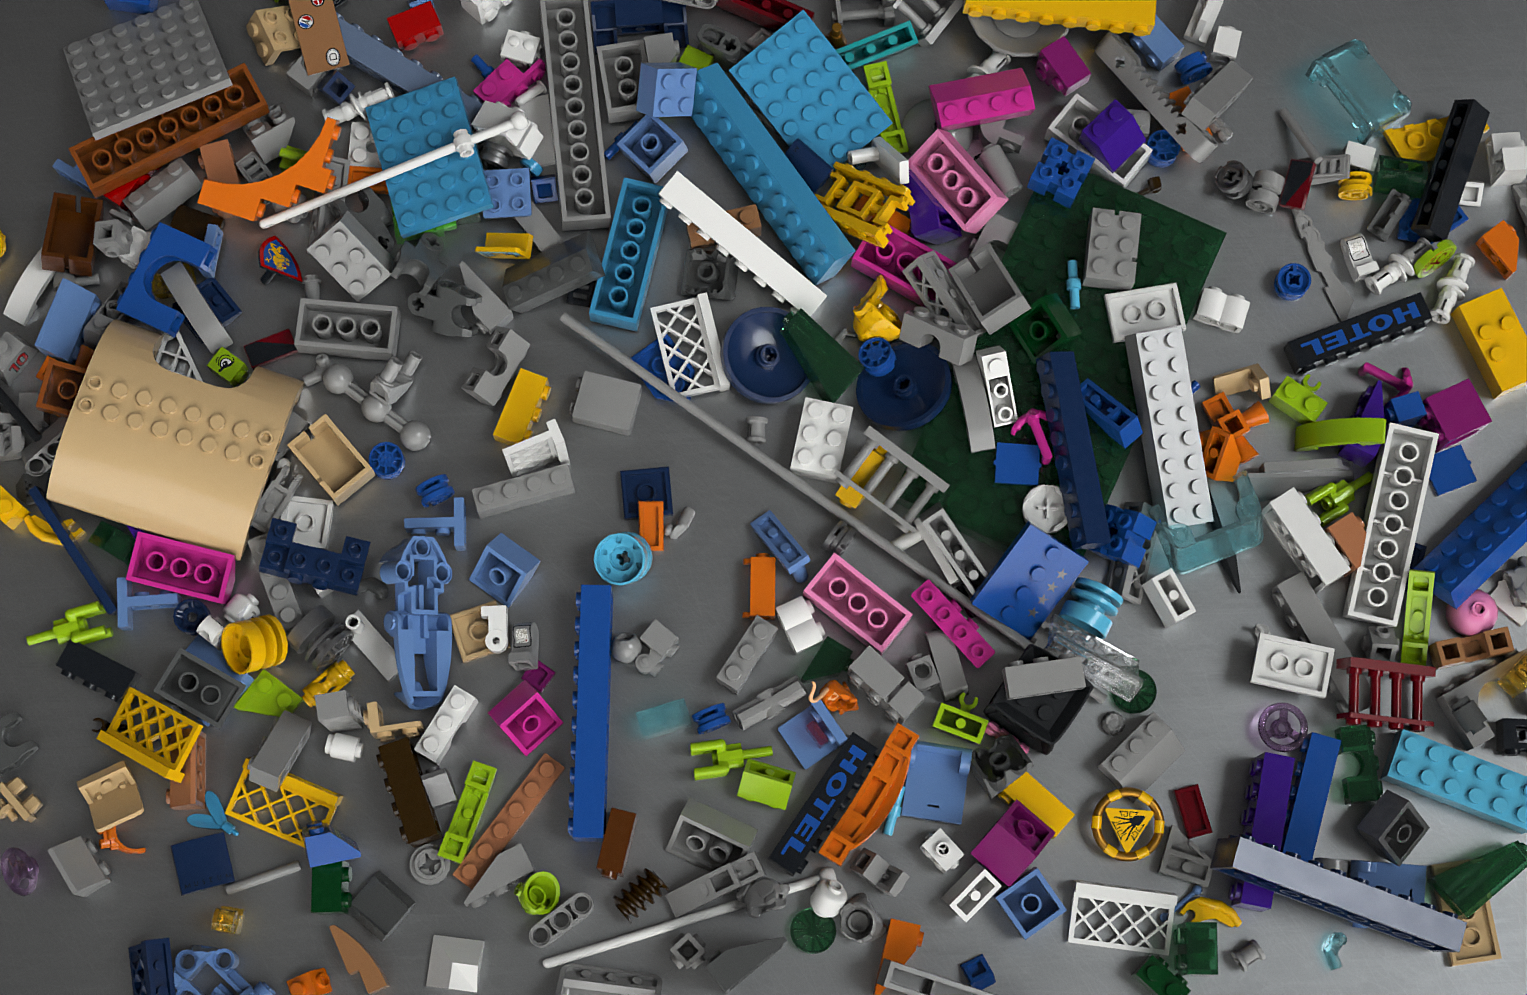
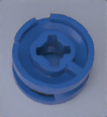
M1204 51L1192 53L1175 64L1176 72L1181 74L1180 80L1183 85L1199 81L1212 72L1213 68L1206 61L1207 56Z
M1158 130L1149 137L1146 145L1153 149L1148 162L1155 167L1165 168L1176 160L1181 146L1167 130Z
M1290 263L1282 267L1274 279L1275 292L1279 297L1287 301L1300 299L1311 285L1309 271L1303 265L1297 263Z
M875 337L865 341L858 352L861 364L867 373L872 376H884L895 367L896 354L889 342L883 338Z
M382 442L375 445L370 451L369 464L376 476L381 479L391 480L397 478L405 468V457L401 449L394 443Z
M446 474L432 477L415 488L417 495L422 497L421 503L424 508L430 507V503L433 506L438 505L455 494L453 487L448 485L449 479Z
M724 703L713 705L692 715L693 721L698 724L697 731L699 735L704 734V731L709 733L731 723L730 717L725 713L726 707Z

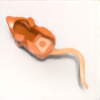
M830 680L820 689L819 695L814 699L816 683L812 681L813 686L808 697L811 703H816L821 699L830 711L835 712L838 710L840 715L847 711L859 709L858 699L851 693L845 681L841 685L837 680Z

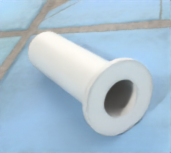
M538 80L535 86L515 99V104L522 106L540 93H546L545 85Z

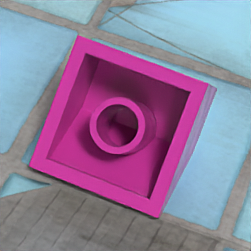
M526 680L522 681L488 712V715L525 756L531 753L563 724L557 714Z

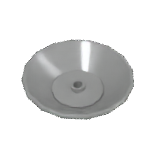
M968 15L972 27L982 41L993 50L1012 57L1037 56L1043 48L1066 36L1069 28L1058 24L1042 25L1039 22L1032 21L1021 23L1015 19L1005 18L1003 20H996L990 16L972 17Z

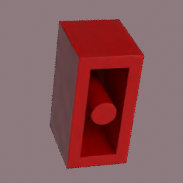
M431 1L387 18L389 28L400 51L413 50L421 43L426 41L433 42L441 35H444Z

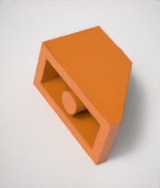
M1502 220L1482 235L1475 244L1503 278L1507 280L1517 270L1519 237L1514 227Z
M1212 426L1203 452L1206 476L1216 481L1234 482L1241 461L1234 435L1217 426Z

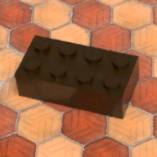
M408 737L379 746L380 754H377L376 758L380 769H383L388 777L384 779L387 792L394 796L395 802L391 803L395 817L402 821L403 826L399 827L403 842L417 848L443 839L435 810L432 808L421 779L423 772L414 750V744Z

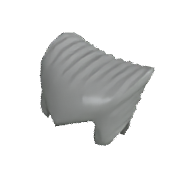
M865 893L856 894L840 910L841 933L858 943L874 941L882 937L887 931V926L876 913Z

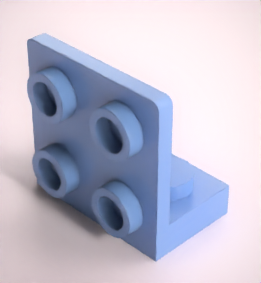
M529 168L484 170L494 204L493 208L483 211L485 219L528 217L532 215L531 172Z
M821 699L816 703H810L808 708L778 728V732L804 769L810 768L845 744L848 739Z

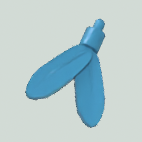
M207 791L205 802L211 815L193 814L187 817V822L197 828L222 829L229 835L238 836L239 832L235 830L236 826L227 821L225 811L217 795L212 791Z

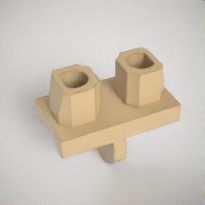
M18 776L8 783L0 782V792L9 802L7 804L3 798L0 799V819L8 816L14 822L18 819L14 812L16 810L24 821L28 820L32 823L37 818L34 814L43 806V803L34 794H31L24 801L21 800L18 795L27 789L28 786Z

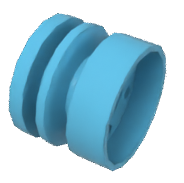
M621 532L608 535L600 541L595 550L594 564L596 571L602 579L610 584L625 585L639 581L648 573L652 565L653 555L651 547L645 538L637 533ZM628 552L627 557L631 558V560L624 563L621 554Z
M1077 577L1074 583L1075 588H1072L1069 593L1076 601L1066 600L1058 617L1065 624L1083 634L1098 639H1105L1113 624L1105 615L1116 616L1118 613L1117 608L1121 607L1124 600L1117 592L1102 583Z

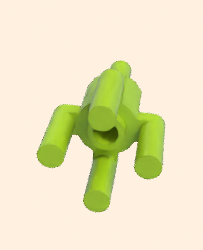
M1366 472L1349 484L1343 479L1336 483L1329 482L1304 495L1307 500L1306 505L1311 506L1320 500L1322 507L1326 510L1318 515L1321 520V527L1326 526L1348 512V504L1355 500V491L1371 482L1373 475L1370 472Z
M99 601L66 610L65 618L53 621V629L26 636V640L29 646L57 638L60 645L69 642L70 639L74 643L79 642L82 645L113 637L114 634L112 628H106L105 625L89 629L87 618L107 613L103 605Z
M723 739L690 743L691 756L712 753V766L694 768L695 781L727 776L729 769L743 768L744 760L748 758L773 756L772 746L742 750L741 742L726 744Z

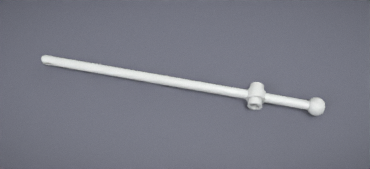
M516 111L512 114L511 119L472 135L468 134L466 129H459L454 132L455 139L450 144L260 220L259 226L263 229L456 151L463 158L469 157L474 154V144L513 128L524 130L528 127V118L525 112Z
M824 867L819 871L818 875L789 883L790 891L788 894L817 886L822 880L837 881L834 869L832 867ZM738 900L727 902L547 958L543 961V966L545 968H552L746 908L745 903L738 902Z

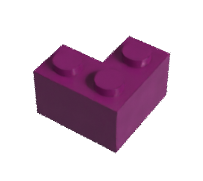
M1065 36L1040 51L1035 66V73L1039 80L1044 81L1047 86L1053 84L1054 88L1058 92L1061 91L1064 96L1086 84L1091 76L1090 70Z

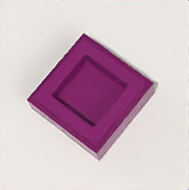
M538 660V669L526 670L521 680H526L534 689L542 694L556 672Z

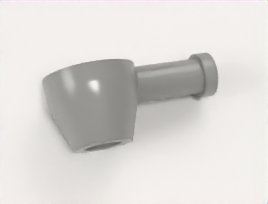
M65 269V273L55 272L53 280L55 293H57L62 278L81 287L94 284L100 285L98 273H94L92 277L83 276L75 278L73 274H69V269Z

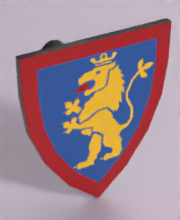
M276 235L267 238L261 244L258 251L259 267L267 270L260 278L261 282L267 285L278 274L302 283L300 268L293 254Z

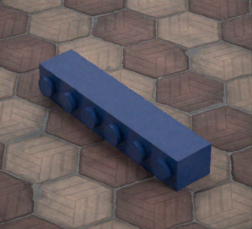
M1314 732L1302 738L1299 747L1302 756L1301 760L1297 761L1294 767L1293 775L1296 776L1295 784L1290 787L1289 800L1291 801L1286 813L1280 852L1286 853V851L1299 854L1301 855L1300 859L1306 862L1313 859L1341 740Z

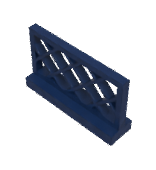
M170 939L141 941V944L129 947L133 995H176Z

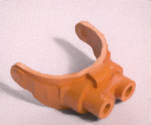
M116 826L101 833L97 832L98 835L102 836V839H99L100 849L109 848L110 850H119L130 854L146 852V848L131 849L124 846L118 840Z

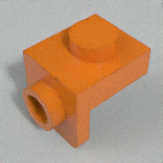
M325 968L308 971L286 981L291 995H324L332 992L330 978Z

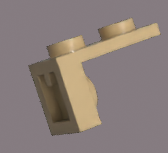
M1258 363L1219 374L1212 378L1214 396L1221 392L1229 396L1251 389L1252 392L1257 393L1261 400L1271 398L1269 376Z

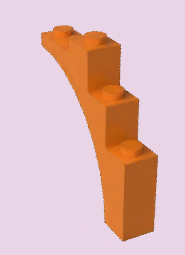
M327 117L319 137L310 150L296 164L276 176L247 184H227L205 179L197 203L250 221H258L259 217H263L266 209V204L263 203L264 200L286 207H292L293 203L297 204L301 195V190L298 189L299 185L324 194L328 193V190H333L336 176L333 175L335 170L327 168L326 164H330L333 159L334 150L331 148L333 141H337L342 129L341 126H338L340 121Z

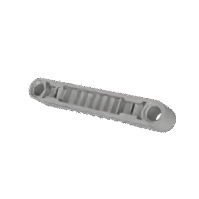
M1109 31L1094 47L1096 54L1195 161L1202 163L1218 146L1217 141L1207 130H1201L1181 114L1182 107L1175 105L1176 101L1174 99H1169L1170 94L1163 92L1164 88L1157 85V80L1151 79L1152 74L1145 72L1146 68L1141 66L1139 56L1118 34Z

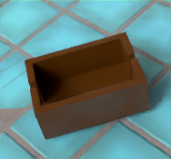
M54 192L41 253L43 270L65 273V269H69V274L92 277L97 247L93 244L95 222L103 221V200L81 196V213L77 212L75 195Z

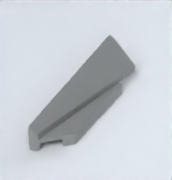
M1338 458L1264 462L1259 467V473H1240L1236 478L1238 504L1245 506L1276 499L1293 487L1297 492L1305 493L1319 486H1324L1329 482L1336 483L1341 479L1350 483L1354 481L1353 462H1342V459Z

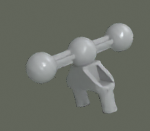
M409 351L404 362L396 357H390L383 371L376 374L372 379L369 392L354 382L353 373L348 366L333 364L324 371L322 380L324 387L329 392L334 394L346 393L361 404L362 414L367 420L379 423L384 421L400 433L401 443L405 448L412 451H420L429 444L431 433L425 423L418 420L408 422L392 410V404L397 402L414 381L413 373L423 359L422 355L418 352Z

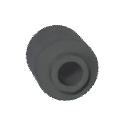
M1468 696L1450 706L1454 711L1452 713L1465 733L1471 731L1474 735L1486 727L1483 722L1487 718L1475 701L1470 700Z

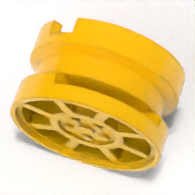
M1363 171L1350 172V178L1338 180V185L1340 186L1338 197L1343 200L1356 201L1367 199L1368 194L1372 196V187L1370 186L1372 175Z

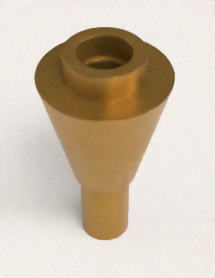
M834 23L832 30L825 36L835 50L847 45L846 37L841 31L842 26L839 23Z

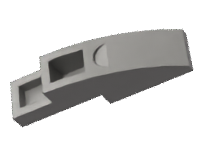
M755 851L666 894V898L675 918H678L765 876L766 873Z

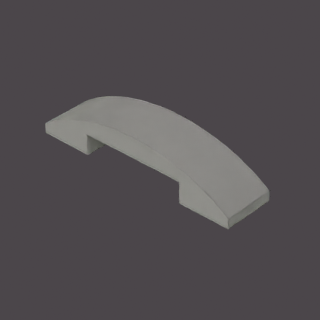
M532 201L531 216L512 217L525 233L533 235V243L540 252L563 243V240Z
M181 261L160 274L183 313L213 356L221 347L226 349L234 343Z
M974 354L973 360L960 366L951 363L955 383L958 385L971 453L996 448L984 383Z

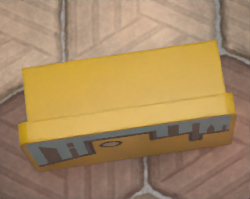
M486 233L485 247L476 246L475 252L487 258L530 259L533 235L529 233Z

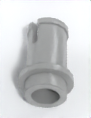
M318 275L304 276L302 285H305V296L308 299L320 300L319 284L322 282Z

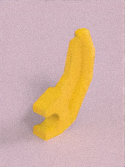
M28 515L24 518L29 532L43 542L63 546L48 522L36 515ZM72 518L64 520V523L71 532V527L76 522ZM80 527L77 531L71 533L77 541L85 531Z
M1201 896L1186 903L1178 912L1183 916L1186 911H1192L1194 917L1189 922L1191 925L1210 919H1216L1229 927L1235 926L1237 928L1242 924L1236 911L1221 900Z

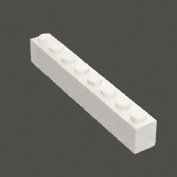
M678 171L673 174L658 193L661 196L659 202L669 210L674 207L679 211L678 217L688 226L691 223L699 228L697 233L706 241L710 238L718 244L715 247L726 257L728 254L732 255L736 259L734 262L736 266L744 272L750 270L755 275L753 280L763 288L768 285L773 289L772 295L781 303L786 300L791 304L790 310L800 319L803 316L810 318L827 297L825 293Z

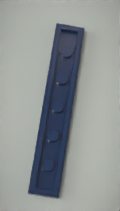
M34 486L28 490V493L107 613L116 616L117 602L51 501L46 499L47 495L43 489Z

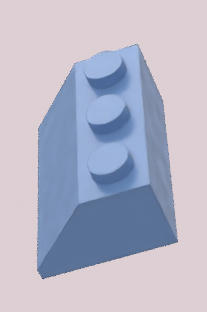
M62 278L34 345L45 357L48 355L60 362L75 365L80 347L84 345V328L102 306V301L96 294Z

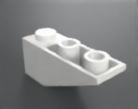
M1001 346L977 350V361L994 427L1015 423L1018 417L1006 351Z

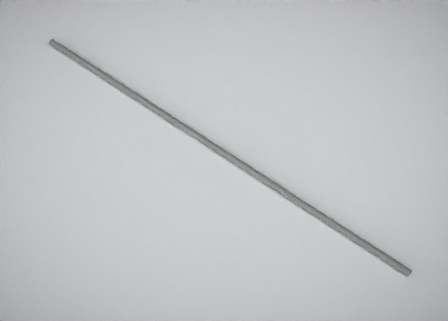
M566 312L561 316V322L924 579L930 580L938 589L1020 647L1026 649L1029 644H1033L1015 630L971 604L970 598ZM1095 687L1090 693V696L1101 704L1107 698V695Z

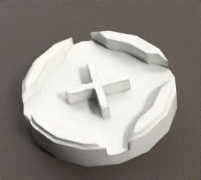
M1044 484L1030 490L1022 506L1023 518L1026 523L1029 521L1048 534L1056 533L1066 526L1067 518L1064 513L1065 507L1060 487Z

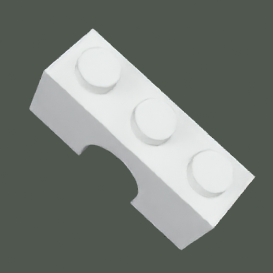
M454 685L414 750L419 755L439 766L452 745L451 741L456 731L463 722L466 723L478 704V700Z

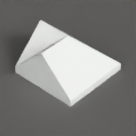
M434 935L426 986L477 993L485 941Z

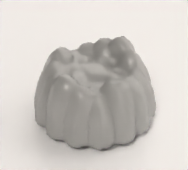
M1115 711L1107 712L1101 720V726L1107 734L1118 735L1125 727L1123 716Z

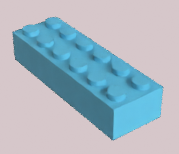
M1405 729L1395 733L1380 777L1381 780L1518 833H1527V776Z

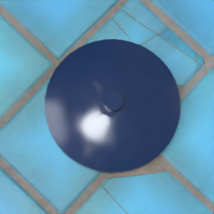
M759 307L743 313L728 327L721 343V363L728 381L741 395L758 403L777 404L795 397L809 384L816 367V349L811 334L797 317L779 308Z
M901 340L890 343L897 358L894 363L895 367L891 372L884 376L876 377L868 374L865 368L862 367L856 384L857 400L864 414L875 425L891 431L912 430L935 418L946 405L953 384L950 366L946 360L939 357L940 351L936 347L927 344L918 348Z

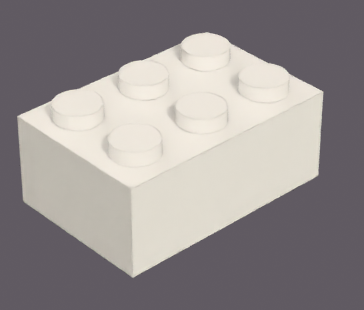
M805 397L790 472L798 476L838 484L835 481L838 476L834 472L841 469L853 407Z

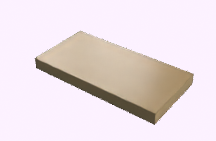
M1481 857L1430 865L1438 911L1441 913L1443 911L1455 913L1458 915L1459 920L1467 922L1460 952H1447L1450 967L1502 959Z

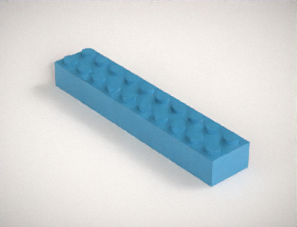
M715 63L697 70L692 119L744 188L750 199L756 204L764 218L811 282L816 286L835 277L855 253V249L720 65Z

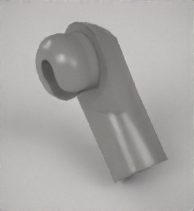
M685 507L676 526L672 523L666 525L664 535L671 537L670 539H677L689 527L695 511L690 507Z

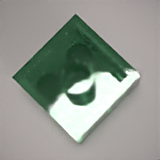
M1184 922L1178 924L1177 929H1174L1173 932L1174 945H1178V955L1174 956L1175 971H1178V974L1181 976L1209 977L1218 975L1217 922Z

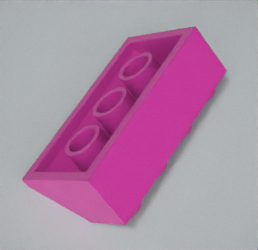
M1022 68L928 86L937 129L944 131L1029 116L1035 110L1031 85Z
M890 226L893 230L892 233L886 235L889 242L884 249L863 240L852 257L851 267L874 280H877V276L882 275L888 288L926 308L902 271L920 255L931 252L933 249ZM935 251L947 270L957 264ZM917 266L912 272L918 280H922L923 273ZM928 287V296L931 300L936 301L935 291L933 288Z
M138 531L126 580L226 604L231 598L235 583L236 555Z

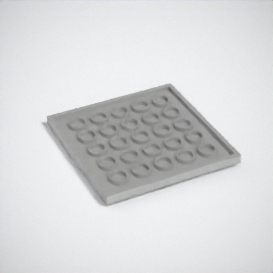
M180 0L170 5L162 6L153 13L140 15L133 20L117 24L113 28L95 33L88 38L63 47L95 140L233 85L198 0Z

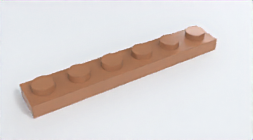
M544 753L452 875L473 890L496 856L502 853L566 768Z

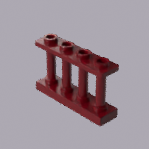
M1358 657L1337 659L1336 669L1346 670V674L1349 675L1348 712L1336 714V719L1345 720L1347 725H1361V722H1366L1367 727L1380 728L1384 724L1388 725L1390 730H1402L1404 727H1409L1410 732H1425V728L1434 727L1433 721L1422 720V701L1425 678L1436 677V667ZM1362 672L1368 673V677H1370V714L1359 713V675H1362ZM1383 675H1389L1391 680V717L1380 716V682ZM1404 677L1410 678V682H1412V719L1401 718L1402 680H1404Z

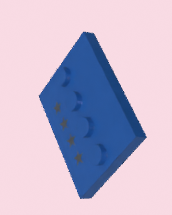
M1028 521L971 597L970 602L1031 640L1089 561L1075 550Z

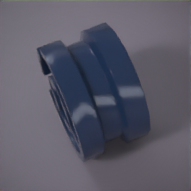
M187 599L177 605L174 610L173 619L177 628L189 636H198L196 632L198 626L207 616L211 615V612L199 600ZM190 613L197 615L196 620L193 622L188 621L191 617Z

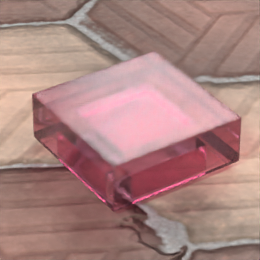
M812 721L806 725L805 729L820 749L828 743V738L818 724Z

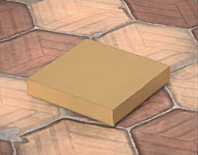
M496 600L450 615L452 630L463 663L494 654L485 643L486 636L489 633L488 619L481 617V606H498Z

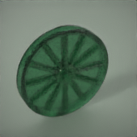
M1127 669L1117 675L1113 681L1111 694L1115 704L1120 709L1135 714L1144 712L1152 706L1156 699L1157 689L1154 680L1149 674L1139 669Z
M806 908L794 917L790 927V934L793 943L798 949L808 954H819L833 944L836 937V925L832 917H820L812 908Z

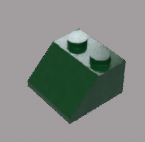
M1057 293L1039 298L1030 306L1031 309L1008 324L1034 364H1037V358L1048 352H1058L1083 334Z

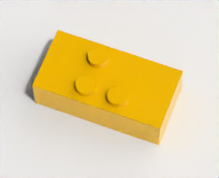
M1502 287L1459 305L1451 313V316L1493 398L1496 399L1526 386L1527 336Z

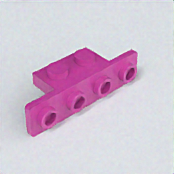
M541 58L538 59L523 74L506 59L473 90V93L483 103L485 100L493 103L499 101L507 107H511L515 99L526 92L529 86L543 78L546 71L544 61Z
M926 580L911 594L916 603L976 668H980L995 654V650L977 632L979 629L978 625L970 617L966 620L960 613L963 609L954 599L949 601L930 580Z

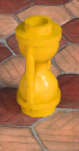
M343 659L339 662L335 661L302 689L305 694L301 697L312 708L314 705L316 706L314 695L328 693L332 687L335 688L331 692L341 690L352 681L351 677L355 675V672ZM324 677H326V679H325L323 682L318 683V682H320Z

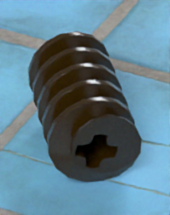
M647 868L643 870L646 878L639 875L636 876L638 885L632 882L628 883L630 892L623 888L620 890L622 899L616 895L613 896L615 906L630 923L632 922L629 915H633L636 918L639 917L637 908L644 911L647 910L645 901L651 904L655 903L653 894L658 897L663 896L660 890L661 887L669 891V888L659 876Z

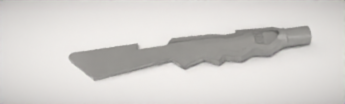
M1291 209L1300 239H1304L1306 243L1307 253L1315 271L1321 272L1328 286L1324 290L1340 322L1345 321L1354 300L1330 268L1332 257L1325 251V241L1321 240L1320 231L1313 226L1312 219L1304 214L1302 210Z

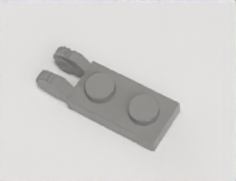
M287 465L282 468L275 481L272 480L263 494L251 526L264 534L268 533L272 518H280L294 496V491L304 477L298 473L293 478L288 489L280 485L290 472V467Z

